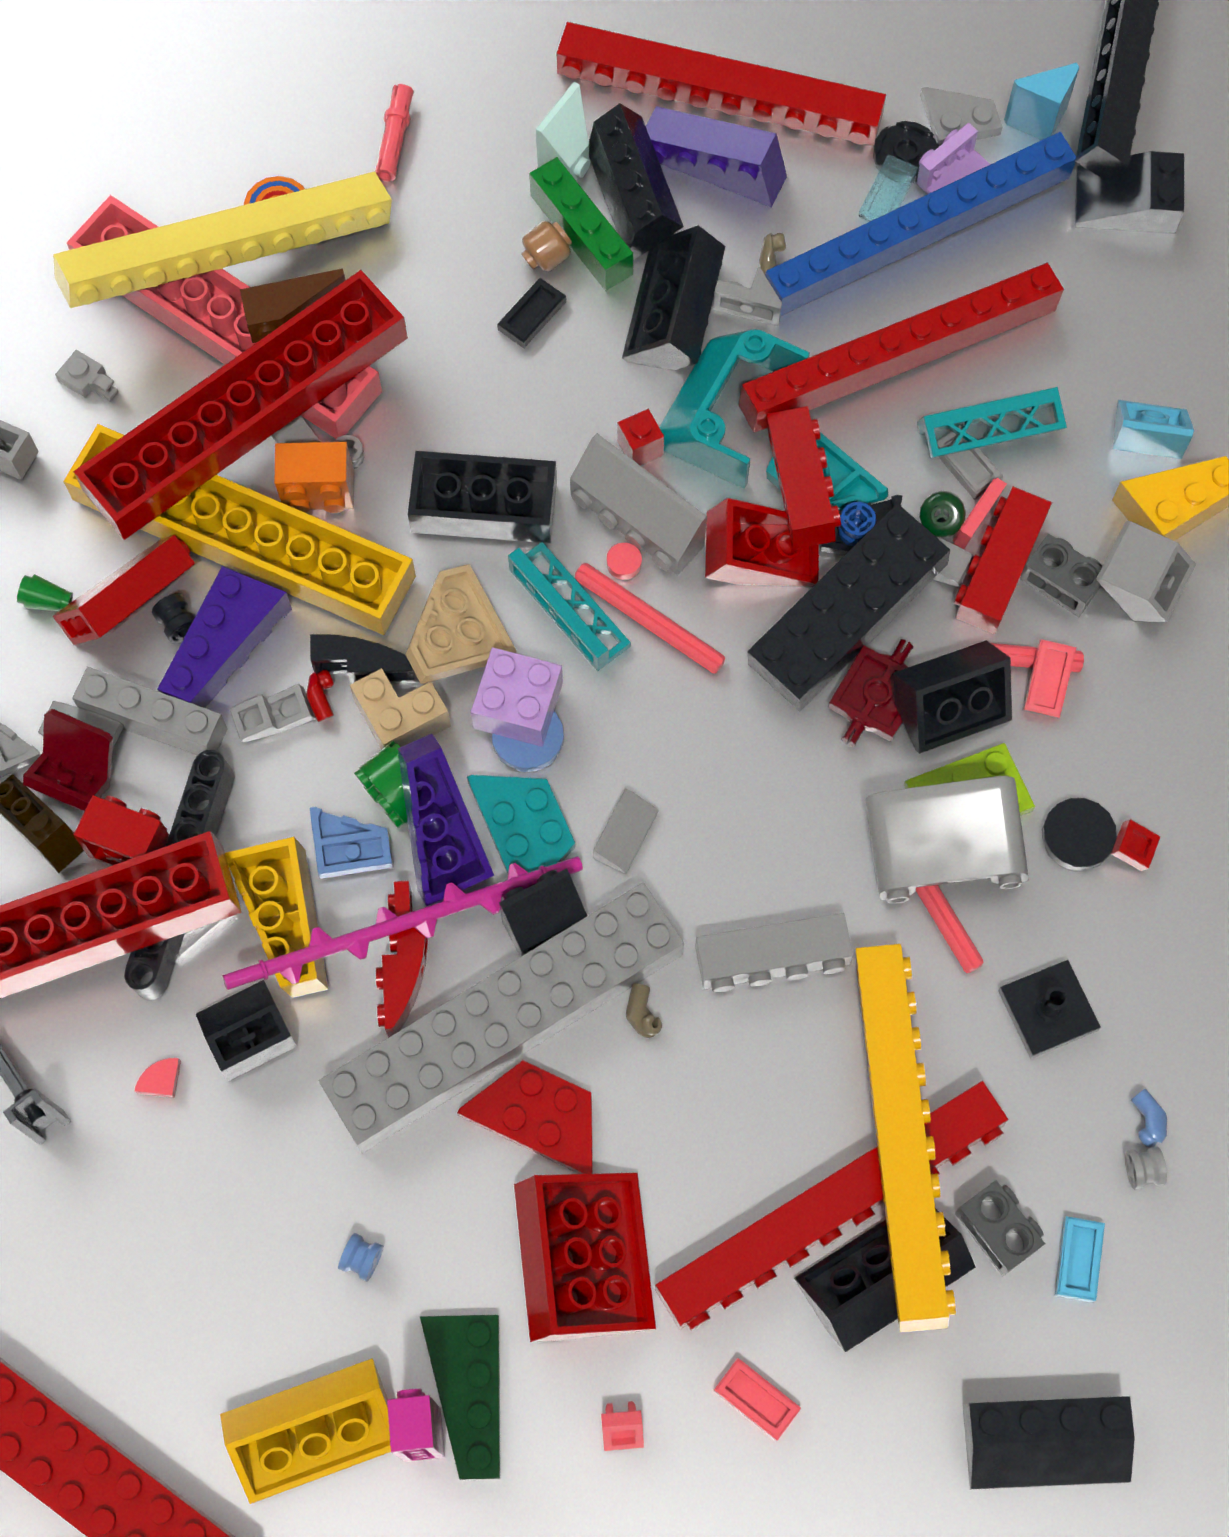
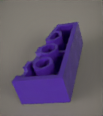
M432 733L397 748L417 891L426 906L444 898L446 884L454 883L459 889L464 890L494 876L444 752Z

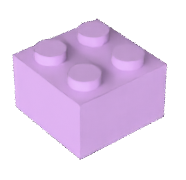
M492 647L470 712L473 729L543 747L563 685L562 665Z

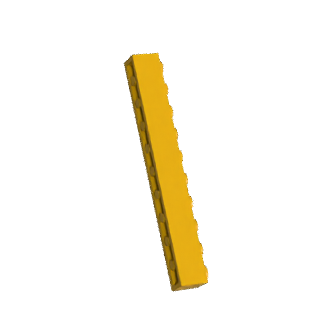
M901 944L856 948V970L899 1332L947 1329L949 1315H956L953 1290H946L944 1275H951L948 1250L941 1251L939 1236H945V1222L943 1212L935 1211L934 1198H940V1183L938 1174H931L929 1160L936 1159L933 1136H926L924 1123H930L931 1117L928 1099L921 1100L919 1087L926 1086L924 1063H916L915 1050H921L919 1027H912L910 1015L917 1013L914 991L907 992L906 980L912 979L910 957H903Z

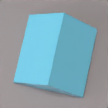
M1073 63L1014 80L1004 118L1006 125L1041 140L1052 136L1068 108L1079 71L1078 64Z
M1118 400L1113 450L1182 459L1194 433L1187 409Z

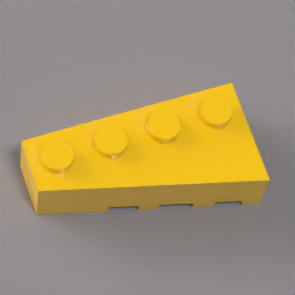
M290 837L226 852L225 855L235 879L234 882L245 902L249 917L262 941V946L268 960L309 947L312 929L317 928L318 923L306 850L295 837ZM323 958L303 964L299 982L296 984H291L280 973L275 974L280 988L292 998L328 990Z

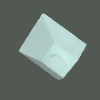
M573 82L536 128L538 168L558 157L575 180L578 177L582 178L587 173L591 161L589 160V142L580 85Z

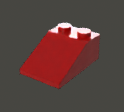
M726 498L707 511L705 578L738 585L813 587L819 581V545L793 549L785 511Z

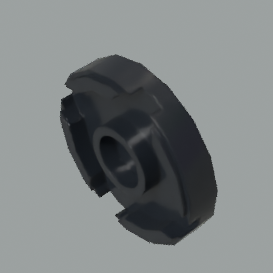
M901 121L888 128L889 126L885 127L875 140L873 159L876 168L884 177L894 182L904 184L916 183L920 159L930 149L935 151L939 147V143L933 138L934 134L929 128L916 122Z
M1070 798L1058 803L1048 813L1042 827V838L1048 855L1056 863L1073 871H1083L1084 869L1100 866L1111 855L1117 839L1116 824L1110 813L1099 803L1086 798Z

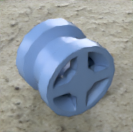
M354 1233L342 1253L338 1269L344 1272H356L361 1280L368 1282L379 1263L384 1246L377 1242L369 1244L363 1240L361 1235Z

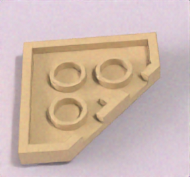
M470 564L440 571L434 581L405 653L421 684L485 667L492 647L513 653L517 652Z

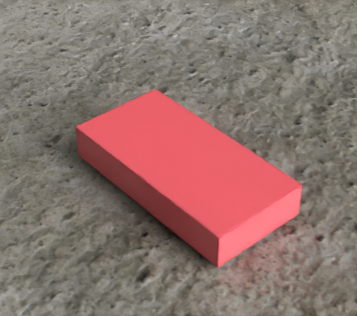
M999 478L993 479L953 540L954 545L962 549L966 548L999 499L1007 483Z
M1042 639L1039 640L1023 710L1060 718L1077 647Z
M737 1358L714 1389L715 1393L775 1441H778L801 1409V1407L739 1358Z

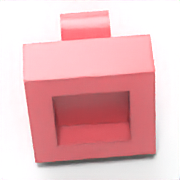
M630 1401L628 1402L627 1412L614 1413L612 1403H608L605 1409L606 1413L601 1414L604 1451L644 1448L641 1410L636 1411L634 1402Z

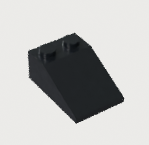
M1149 151L1131 155V162L1123 172L1115 174L1106 181L1083 166H1077L1075 227L1176 233L1184 213V153Z

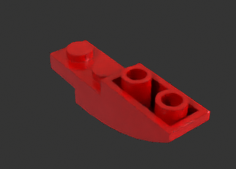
M409 881L394 882V894H388V910L397 917L413 912L412 890ZM414 927L389 935L391 953L397 952V954L382 955V967H376L377 990H383L384 1004H377L378 1026H385L388 1038L399 1032L407 1021L416 1002L424 976L428 939Z

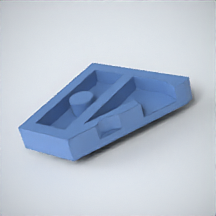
M317 807L310 808L317 870L320 879L393 868L387 828L371 823L362 824L357 819L344 815L339 817L322 812V809Z

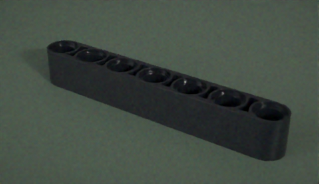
M206 750L196 756L166 846L186 840L193 834L200 835L211 831L216 837L234 782L233 769L219 752ZM220 767L218 773L207 777L211 769ZM209 800L208 805L204 809L196 810L201 802ZM185 933L164 940L163 944L157 949L151 950L152 945L130 953L124 978L129 987L139 996L146 1000H154L165 993ZM153 972L151 980L147 984L140 985L141 978L146 973Z

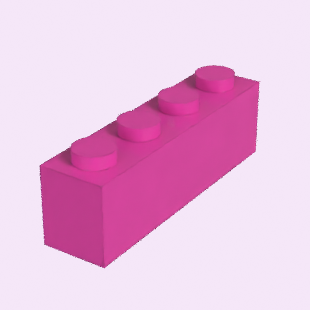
M422 1389L397 1391V1399L387 1400L391 1452L404 1462L445 1458L441 1408L430 1395L425 1396Z

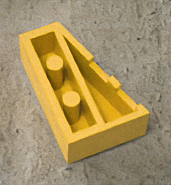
M1223 456L1121 481L1112 501L1128 521H1132L1175 541L1229 507V459Z

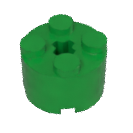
M393 740L354 772V775L362 783L371 798L376 803H379L388 818L399 829L403 824L406 825L408 821L397 749L400 746Z

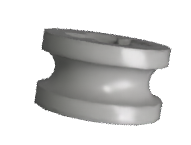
M342 435L334 441L347 442L348 447L354 449L355 455L351 457L354 469L363 463L364 450L361 441L357 437Z

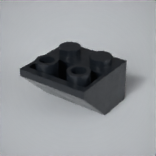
M567 868L560 872L551 870L537 879L538 883L525 890L523 887L515 888L506 893L503 897L504 900L499 902L502 923L520 957L587 917V913Z
M264 980L196 1013L206 1042L227 1081L297 1047Z

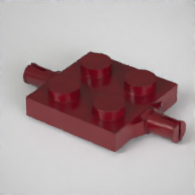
M901 639L891 656L880 654L863 645L828 705L829 709L844 716L851 723L841 738L845 744L848 743L852 736L849 746L855 747L864 730L873 732L890 742L894 739L903 721L895 706L893 673L908 668L904 662L913 649V645L910 642L905 647L906 640Z

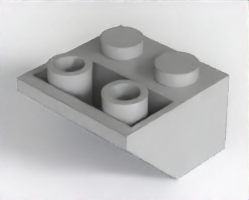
M1126 521L1096 580L1133 621L1167 622L1196 563L1179 543L1132 521Z

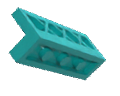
M1058 387L927 415L917 421L919 434L926 435L931 459L1067 428ZM1052 406L1056 423L1043 425L1034 419L1033 415L1037 409ZM1016 414L1024 419L1017 432L1011 433L999 425L1003 417ZM984 422L991 429L985 439L977 440L966 433L970 424ZM1028 423H1030L1031 425H1033V426L1035 427V428H1030V429H1026V430H1025V428L1027 427ZM950 429L958 435L951 446L938 449L935 432ZM995 430L1002 434L992 437ZM961 438L968 441L967 443L958 444Z
M543 542L536 545L526 554L520 548H517L508 555L511 573L597 671L631 647V642ZM542 555L550 564L549 575L542 574L532 561ZM554 570L558 573L559 576L553 575ZM552 583L567 584L572 589L571 600L564 599L552 586ZM576 595L580 598L581 601L575 600ZM574 608L589 609L594 614L593 625H587L574 611ZM598 620L603 626H597ZM596 633L612 635L618 644L608 650L596 636Z

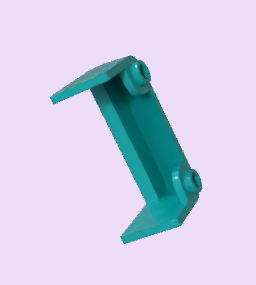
M757 329L711 339L659 427L664 435V451L745 489L748 484L751 458L721 445L725 436V423L719 415L711 412L740 359L748 363L758 364L774 372L809 358L810 352Z

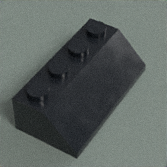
M619 103L594 121L589 139V158L615 229L633 252L634 261L684 226L642 116Z
M699 225L672 234L648 251L622 359L625 361L673 371L698 363L726 247Z
M944 1217L945 1236H939L941 1251L948 1250L951 1275H944L945 1287L976 1268L962 1234ZM886 1219L794 1278L827 1332L844 1352H847L898 1319Z
M1130 1396L969 1403L963 1406L970 1490L1131 1482L1135 1436Z

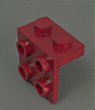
M49 709L44 714L43 753L23 774V785L85 812L92 795L101 798L110 787L113 737L110 733L55 709Z

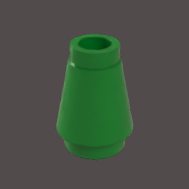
M36 574L32 577L24 575L17 594V602L24 604V607L27 609L57 612L69 605L73 599V592H69Z

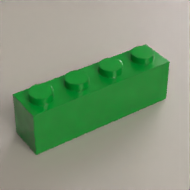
M558 157L529 173L530 196L552 224L556 221L572 241L570 247L605 291L633 275V252Z

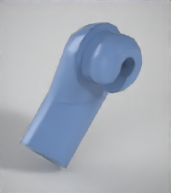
M1145 1088L1131 1101L1145 1117L1146 1127L1139 1131V1139L1146 1147H1154L1158 1142L1162 1143L1167 1136V1115Z

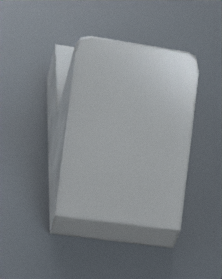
M760 267L757 268L751 288L744 287L738 282L718 280L714 291L713 309L776 326L779 325L782 302Z

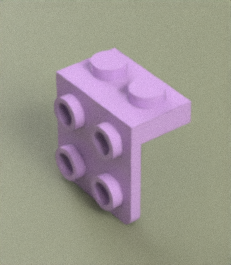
M968 122L959 131L957 129L951 131L944 139L943 144L935 151L933 149L927 151L919 161L917 185L929 194L990 165L988 161L974 150L978 130Z

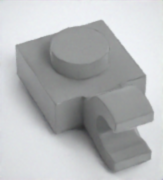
M78 350L73 352L55 374L58 382L83 397H86L92 390L104 399L111 401L119 392L118 389L112 386L114 380L105 375L106 371L103 365Z

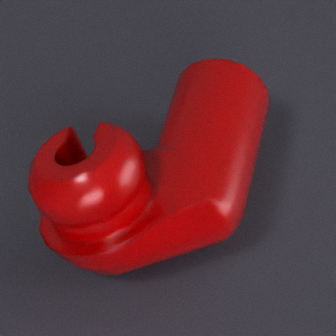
M322 670L317 674L313 672L308 679L306 695L317 722L334 716L324 693L325 689L331 688L334 684L328 670Z

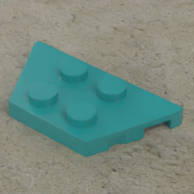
M820 432L821 439L816 440L817 448L824 447L827 468L823 469L824 477L831 476L834 497L829 498L831 506L837 505L839 510H843L846 505L852 502L875 503L885 500L888 497V488ZM772 457L766 469V477L780 489Z
M484 775L467 776L469 787L507 874L510 864L516 863L529 873L538 870L539 866L547 867L565 860L575 849V841L547 779Z

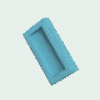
M1068 1216L1064 1218L1055 1296L1093 1303L1096 1301L1105 1223Z

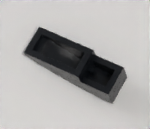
M310 634V661L316 674L322 670H328L330 674L347 673L349 682L352 684L382 668L391 684L420 683L406 655L397 650L356 637Z

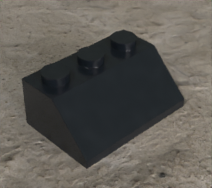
M987 640L893 673L895 706L915 751L919 754L1012 720L1011 658Z

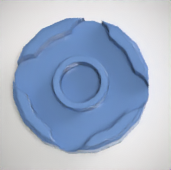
M554 712L543 747L492 734L493 749L500 761L505 765L508 764L510 767L515 768L517 771H539L551 765L560 753L564 743L563 725L556 712Z

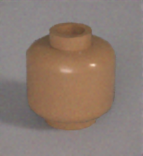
M542 221L523 236L522 244L526 250L521 255L533 270L539 266L543 271L550 272L570 256L569 245L572 244V241L556 221L553 224L548 221Z

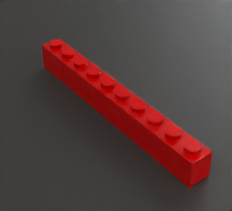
M571 22L566 23L556 53L557 74L565 75L571 79L579 78L596 82L601 86H614L627 89L632 93L653 95L667 101L675 100L691 104L697 108L714 109L728 115H740L763 123L770 122L784 125L793 130L810 131L824 137L849 140L859 145H875L886 100V94Z
M1047 262L742 384L739 407L754 433L767 428V413L808 406L810 411L1055 312L1064 288Z
M983 1081L931 1112V1122L924 1123L926 1136H933L936 1159L929 1160L931 1174L940 1175L937 1168L950 1161L952 1166H955L972 1154L969 1148L982 1141L984 1146H987L1004 1134L1001 1128L1009 1119ZM878 1147L873 1148L655 1284L656 1293L678 1329L681 1330L687 1325L691 1331L711 1319L708 1314L709 1311L719 1305H722L724 1310L728 1309L744 1298L741 1293L744 1289L752 1284H755L757 1289L765 1286L777 1277L774 1271L788 1263L789 1267L793 1268L810 1256L807 1250L820 1242L824 1248L843 1236L840 1231L841 1228L851 1222L858 1227L876 1214L872 1209L884 1202Z

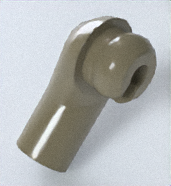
M770 233L763 239L759 264L764 274L767 270L777 266L775 252H781L786 249L785 237L782 233L775 235Z
M634 983L630 992L626 1019L639 1035L646 1038L654 1037L661 1031L662 1022L659 1017L655 1018L646 1007L650 987Z

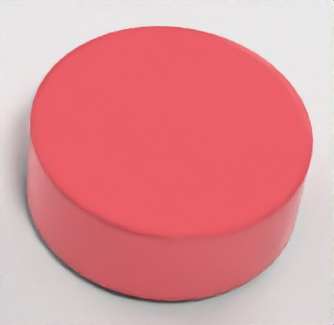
M618 543L610 548L607 553V569L613 577L628 580L640 572L642 556L636 546L630 543Z

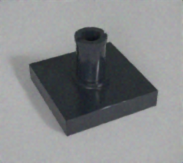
M1069 960L1004 985L998 990L1030 1059L1097 1032L1101 1028Z

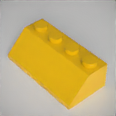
M373 1358L220 1414L224 1444L250 1504L391 1452L388 1398Z

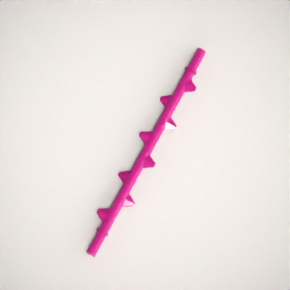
M577 856L547 867L539 866L538 870L529 873L518 864L513 863L509 865L507 880L467 894L454 883H449L445 886L443 902L398 917L386 907H381L378 909L376 924L335 938H331L319 927L312 929L309 947L264 962L259 960L258 964L222 975L225 987L229 990L262 978L267 980L268 976L280 973L291 984H296L299 982L303 964L348 950L360 960L365 959L369 942L413 927L427 939L434 936L437 919L481 905L493 915L498 914L500 910L499 902L509 891L518 887H523L525 890L538 883L537 879L551 870L560 872L567 868L569 874L582 871L581 860Z

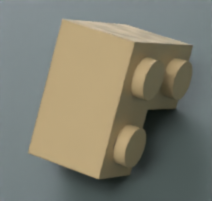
M381 668L350 684L353 699L381 749L393 740L402 747L431 733L435 735L451 727L448 710L432 682L398 698Z

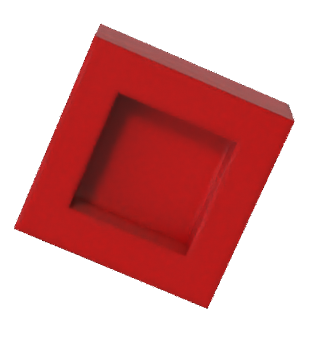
M1131 819L1122 823L1111 854L1140 871L1149 869L1161 836Z

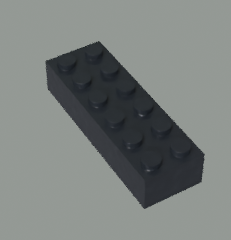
M897 503L747 651L748 665L800 712L860 652L863 645H868L948 565L950 549Z

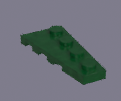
M499 1315L420 1316L459 1480H500Z

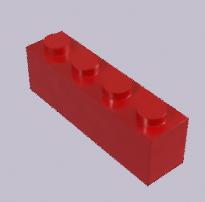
M808 406L767 413L768 436L793 549L835 542V527L841 526L838 506H831L829 498L834 497L831 476L824 477L823 469L827 468L824 447L817 448L816 440L821 439L818 420H811Z
M1014 486L1008 498L1000 497L993 516L998 517V521L995 527L987 526L980 545L986 548L982 557L975 554L967 572L968 575L973 576L969 586L961 585L954 604L960 606L956 619L996 634L1052 504L1051 501Z

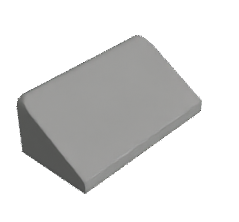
M625 789L593 850V859L627 874L659 810L634 792Z

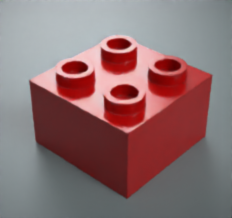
M92 795L73 835L89 858L113 866L165 847L169 837L167 828L160 821L161 817L150 810L141 808L137 812L126 808L127 804L113 796L107 795L105 799Z

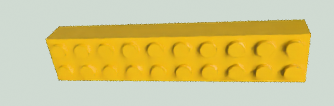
M97 424L63 481L72 500L99 511L82 491L73 471L123 437V434ZM218 475L212 477L140 529L161 539L175 534L195 554L285 591L287 594L382 635H385L416 577L412 558Z

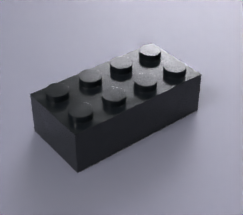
M415 451L407 514L411 533L551 543L557 485L556 461Z

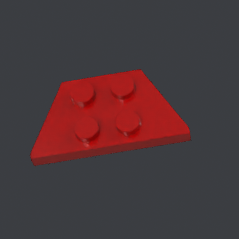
M524 1060L469 1100L457 1112L459 1117L578 1174H593L591 1092Z

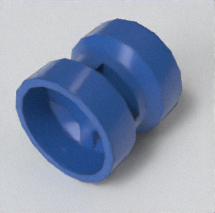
M852 502L846 505L840 516L841 526L838 527L841 540L845 544L854 547L875 526L876 515L872 507L863 502Z

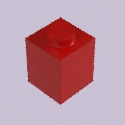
M649 408L617 422V442L623 453L641 466L664 455V435Z

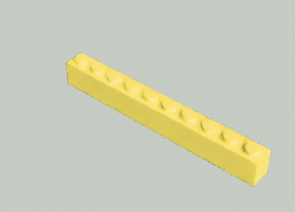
M374 171L53 254L54 276L70 308L88 305L100 300L122 296L130 292L156 287L171 281L189 278L201 273L223 269L231 265L253 261L261 257L389 224L392 199Z

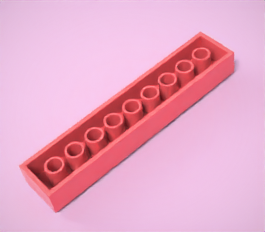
M110 195L66 243L69 250L157 228L158 226ZM223 269L201 273L189 278L171 281L156 287H149L122 295L224 365L255 344L251 340L240 289L249 288V286ZM368 366L302 413L301 416L335 439L346 435L382 393L378 371Z

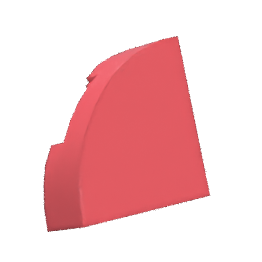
M168 1058L152 1064L142 1073L134 1091L137 1094L174 1098L181 1060L179 1058Z

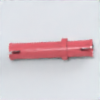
M405 84L393 86L390 106L384 114L385 130L375 172L380 180L386 182L394 181L396 178L404 132L411 120L409 109L414 91Z

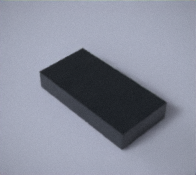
M539 278L497 324L498 331L522 348H525L567 302L566 295L542 278Z

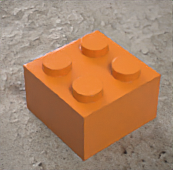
M347 442L275 443L274 483L281 503L305 513L318 509H324L330 513H340L345 509H354V468Z

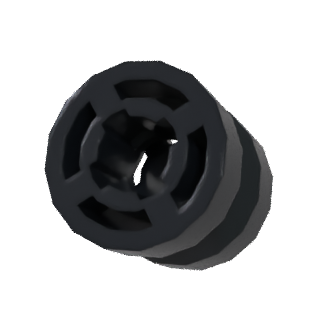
M179 593L162 598L154 605L151 611L156 621L164 625V633L171 643L183 641L195 618V614L187 610L188 603L183 595Z

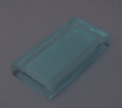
M888 154L859 211V217L870 222L900 208L918 173V167Z

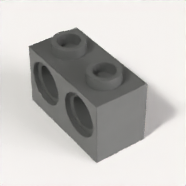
M1048 533L1025 564L1020 580L1080 617L1102 587L1096 580L1102 564L1096 559L1085 557L1074 550L1068 541L1062 538H1055ZM1043 560H1053L1057 563L1058 567H1050ZM1073 579H1082L1088 586H1080Z
M995 1180L960 1206L955 1215L1003 1277L1046 1243L1041 1238L1044 1236V1233L1038 1223L1030 1216L1025 1218L1017 1207L1019 1200L1014 1192L1007 1185L1001 1186ZM991 1201L995 1203L1000 1211L999 1218L989 1219L985 1217L981 1211L982 1202ZM1007 1233H1016L1022 1237L1024 1241L1023 1251L1016 1252L1007 1246Z

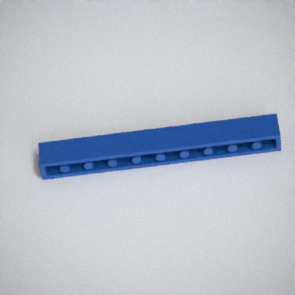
M1058 132L767 270L765 276L782 302L781 316L1069 179L1076 163V155L1062 133Z

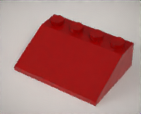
M638 1173L534 1175L514 1184L530 1342L571 1340L656 1329Z

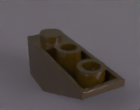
M14 774L0 783V815L43 859L60 873L84 851L74 837V832L28 787L24 786Z

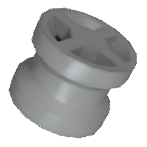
M1158 1146L1150 1147L1147 1152L1138 1153L1136 1150L1126 1152V1171L1129 1182L1134 1190L1142 1189L1149 1183H1154L1156 1186L1167 1183L1166 1163L1163 1153Z

